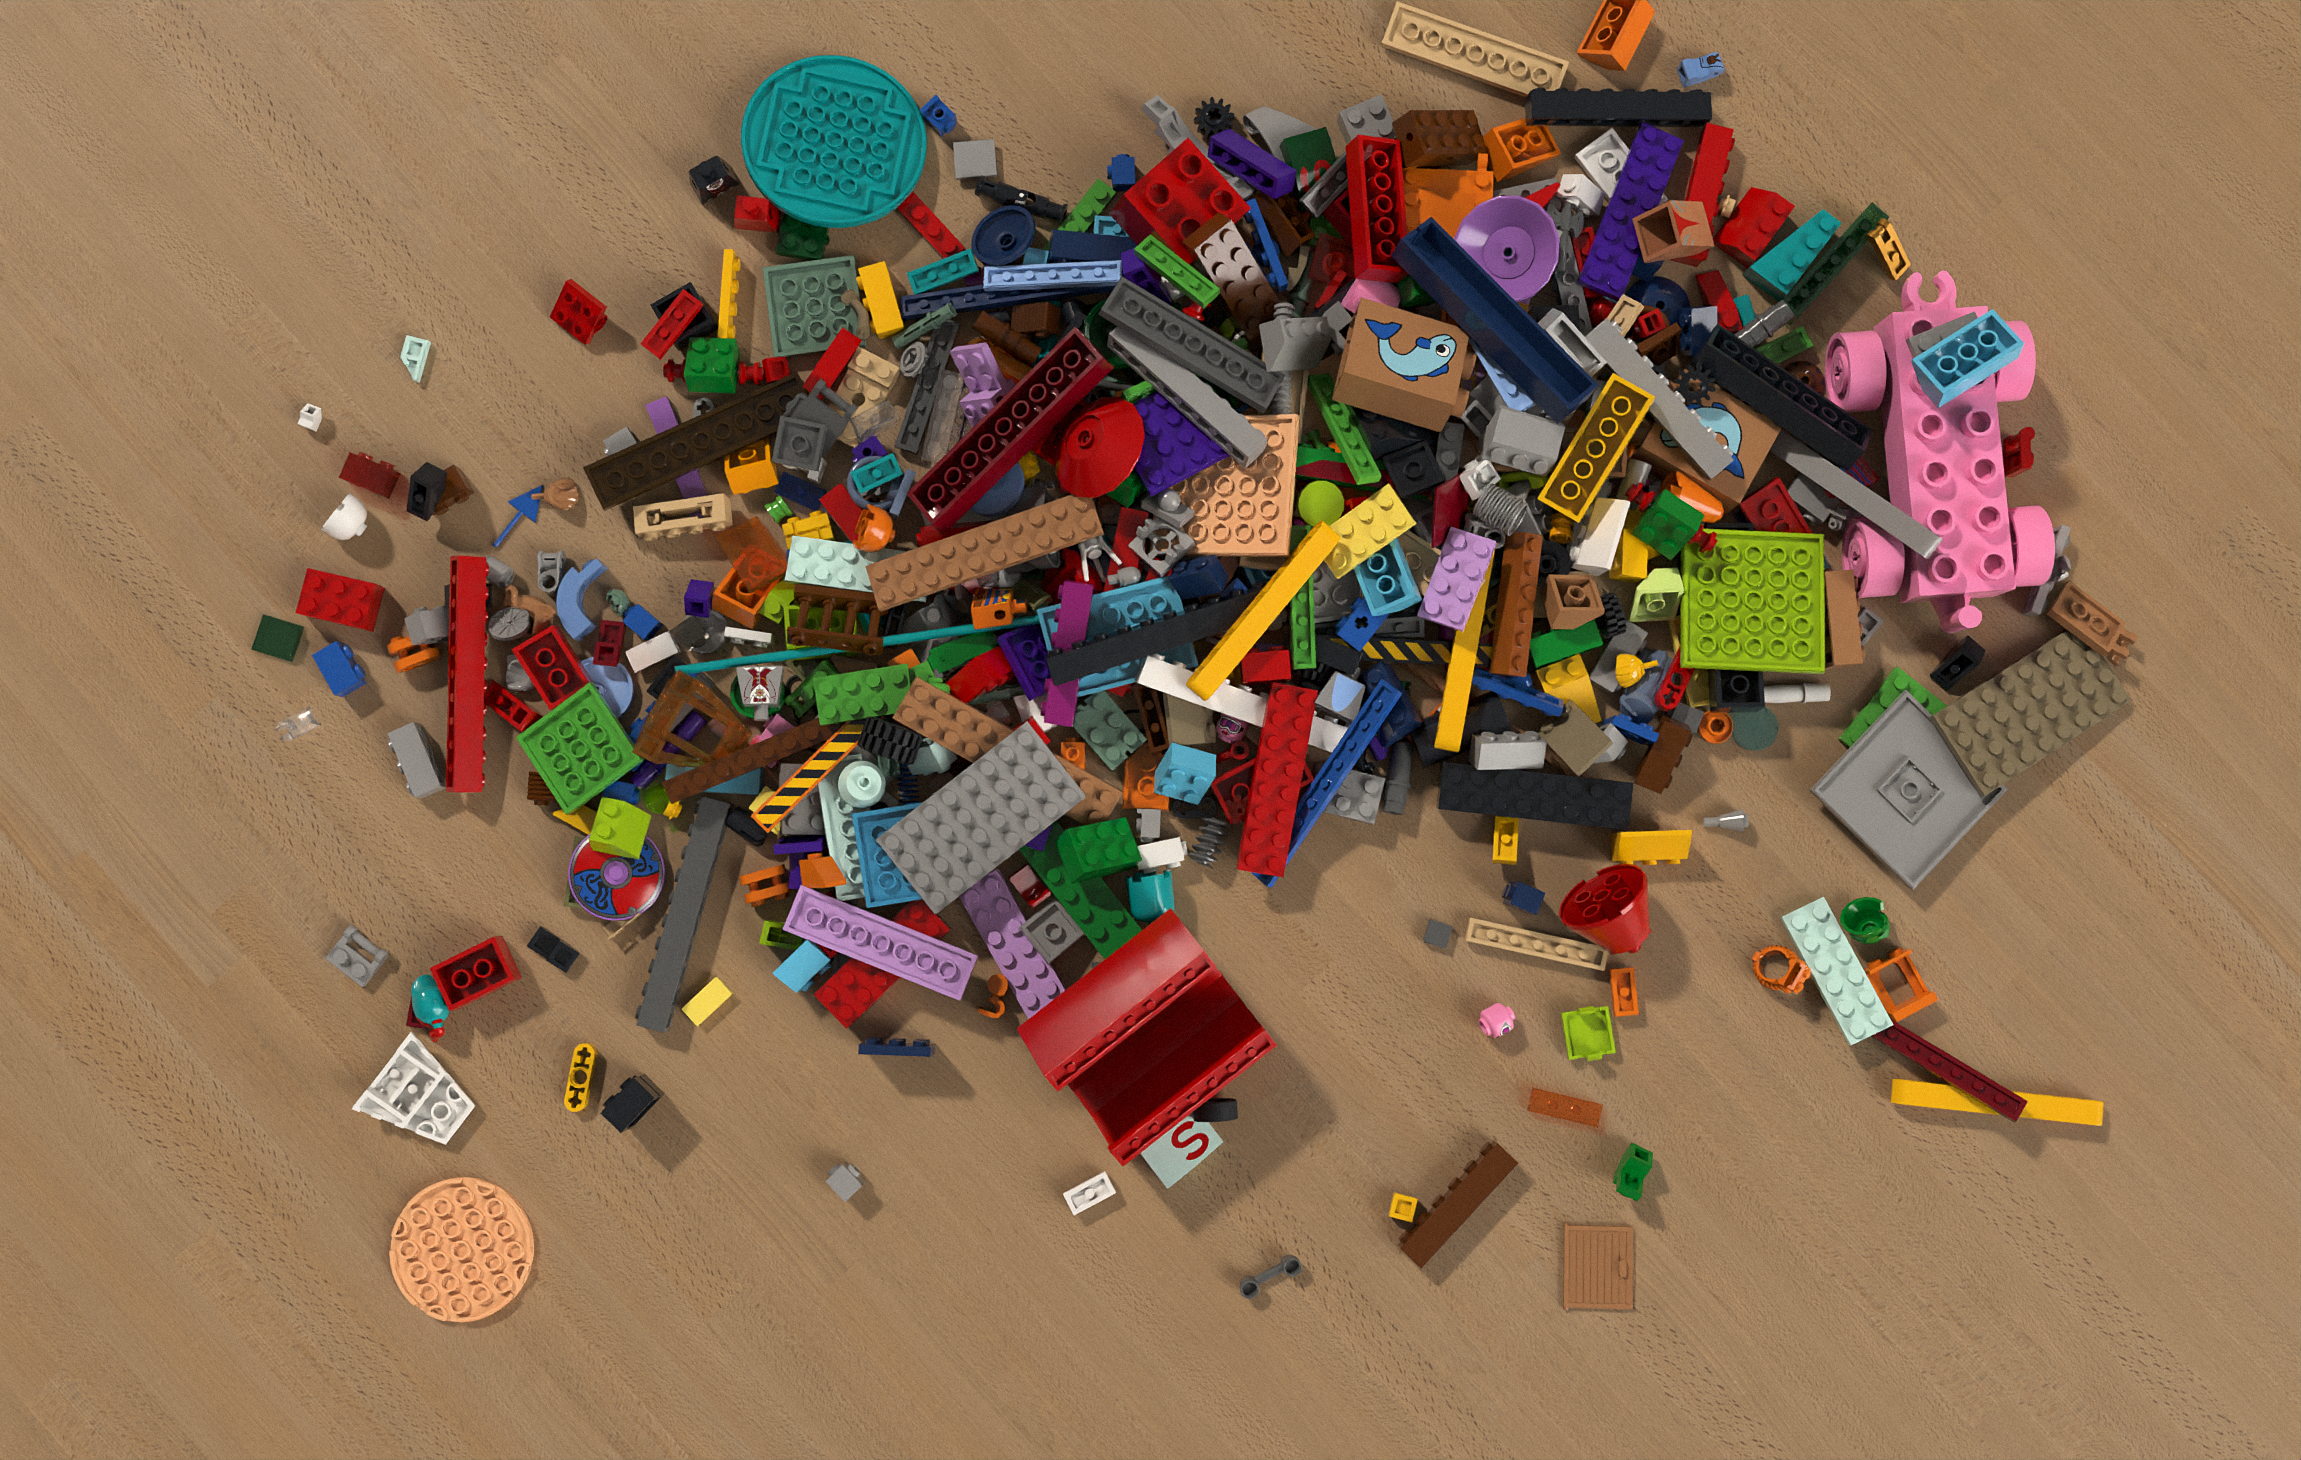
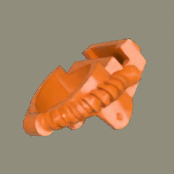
M1770 945L1765 947V949H1761V952L1756 951L1751 959L1754 961L1753 971L1756 979L1764 987L1772 990H1783L1787 994L1791 992L1798 994L1803 989L1804 981L1811 975V969L1806 965V962L1798 959V956L1785 946ZM1781 954L1789 959L1788 972L1778 980L1766 978L1763 973V966L1760 964L1764 956L1768 958L1772 955Z

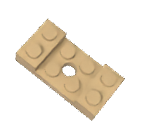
M859 346L848 365L849 369L836 391V394L851 405L856 395H863L865 397L864 404L857 406L859 408L837 438V440L845 443L852 449L866 439L901 373L898 366ZM833 402L829 404L830 408L842 417L844 416L845 412Z

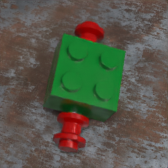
M689 337L687 357L683 360L682 364H675L673 359H668V362L664 363L663 375L668 379V382H674L675 378H682L689 392L735 393L737 377L739 378L740 385H745L747 380H753L755 385H760L761 381L765 379L764 368L761 367L760 362H755L754 366H747L745 361H740L737 341L732 338Z
M1641 482L1637 485L1632 484L1626 491V500L1630 501V503L1636 502L1639 505L1640 512L1647 508L1640 516L1632 534L1668 559L1672 560L1686 543L1689 545L1694 542L1700 545L1699 551L1701 553H1704L1706 550L1710 552L1717 544L1718 540L1715 539L1717 533L1712 532L1708 534L1703 531L1704 525L1701 522L1704 514L1668 490L1664 489L1655 500L1653 498L1656 493L1654 491L1647 493L1642 490L1643 484Z

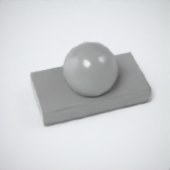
M1169 488L1152 497L1149 495L1142 501L1141 508L1178 528H1181L1194 516V510L1181 504L1179 494Z

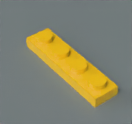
M724 249L717 338L735 339L736 334L733 316L737 315V303L734 302L735 294H738L739 291L736 271H740L741 261L733 249Z

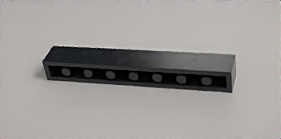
M1535 88L1525 98L1526 126L1639 127L1642 122H1645L1653 127H1704L1706 123L1712 120L1711 92H1703L1700 89L1689 92H1681L1679 89H1672L1667 92L1648 89L1640 92L1635 89L1613 91L1610 88L1600 91H1591L1589 88H1582L1577 91H1569L1567 88H1559L1555 91Z

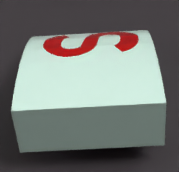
M1192 1112L1140 1154L1168 1189L1221 1145L1223 1140L1209 1122H1195Z

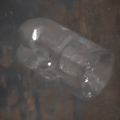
M310 706L277 724L276 732L285 729L289 731L280 740L292 741L321 725L320 722L314 719V711Z

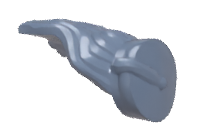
M1643 649L1637 657L1643 663L1657 660L1658 666L1644 669L1645 674L1638 682L1628 688H1623V695L1620 697L1621 714L1632 718L1631 722L1637 725L1650 723L1654 713L1659 710L1655 704V695L1673 661L1665 651ZM1676 673L1673 674L1671 677L1673 683L1675 680Z

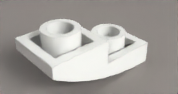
M667 631L625 653L634 672L637 673L681 651L671 631Z

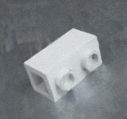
M1563 174L1557 197L1562 201L1571 202L1570 208L1575 212L1582 209L1584 218H1588L1590 215H1599L1605 193L1583 174Z
M1180 837L1137 846L1142 861L1137 864L1138 870L1143 869L1144 874L1158 871L1157 866L1166 865L1167 869L1181 866L1180 861H1184V856L1188 855L1186 842H1181Z

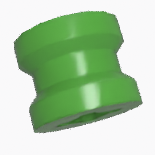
M780 495L776 497L773 503L764 505L777 524H780L784 517L793 515Z

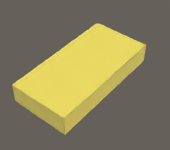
M717 976L692 998L682 1010L696 1026H699L733 995V992Z

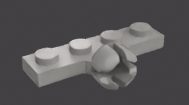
M2060 525L2053 528L2055 557L2051 575L2045 584L2032 586L2022 613L2023 615L2034 617L2043 613L2047 606L2046 597L2048 592L2051 591L2055 582L2062 581L2068 577L2069 573L2067 571L2071 570V564L2066 556L2061 555L2063 549L2067 547L2070 541V527Z

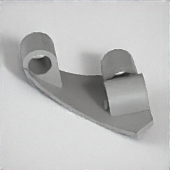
M1265 106L1243 116V123L1248 133L1251 135L1260 133L1272 155L1284 163L1285 160L1279 147L1283 139L1316 130V128L1296 118Z

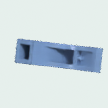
M597 558L586 562L581 572L572 567L563 577L557 592L556 606L559 619L571 637L579 642L597 627L586 614L583 607L585 590L608 569Z

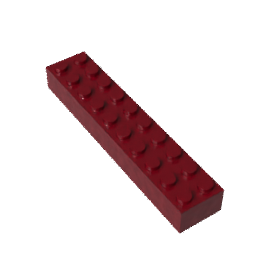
M1074 327L907 492V495L933 526L946 533L1114 368L1113 365L1087 336Z

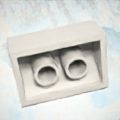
M1600 497L1594 499L1585 514L1584 525L1581 524L1578 529L1577 538H1579L1577 547H1574L1571 552L1570 560L1573 561L1571 568L1595 576H1599L1611 569L1630 501Z

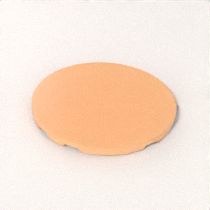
M456 1177L430 1185L416 1194L407 1203V1206L403 1209L393 1227L391 1250L389 1251L390 1265L395 1282L402 1294L413 1306H417L426 1315L435 1319L463 1323L492 1315L506 1306L518 1294L531 1270L534 1256V1239L532 1228L524 1209L505 1189L480 1178Z

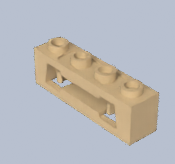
M723 493L633 506L635 534L645 541H654L660 536L675 538L679 537L680 533L687 532L689 534H701L703 530L708 529L723 531L725 527L733 526L731 501ZM702 512V516L706 518L696 516L664 521V517L660 515L666 514L667 517Z

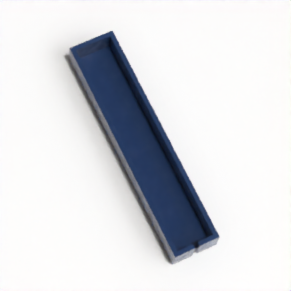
M1432 217L1399 241L1391 257L1557 424L1583 404L1599 386Z

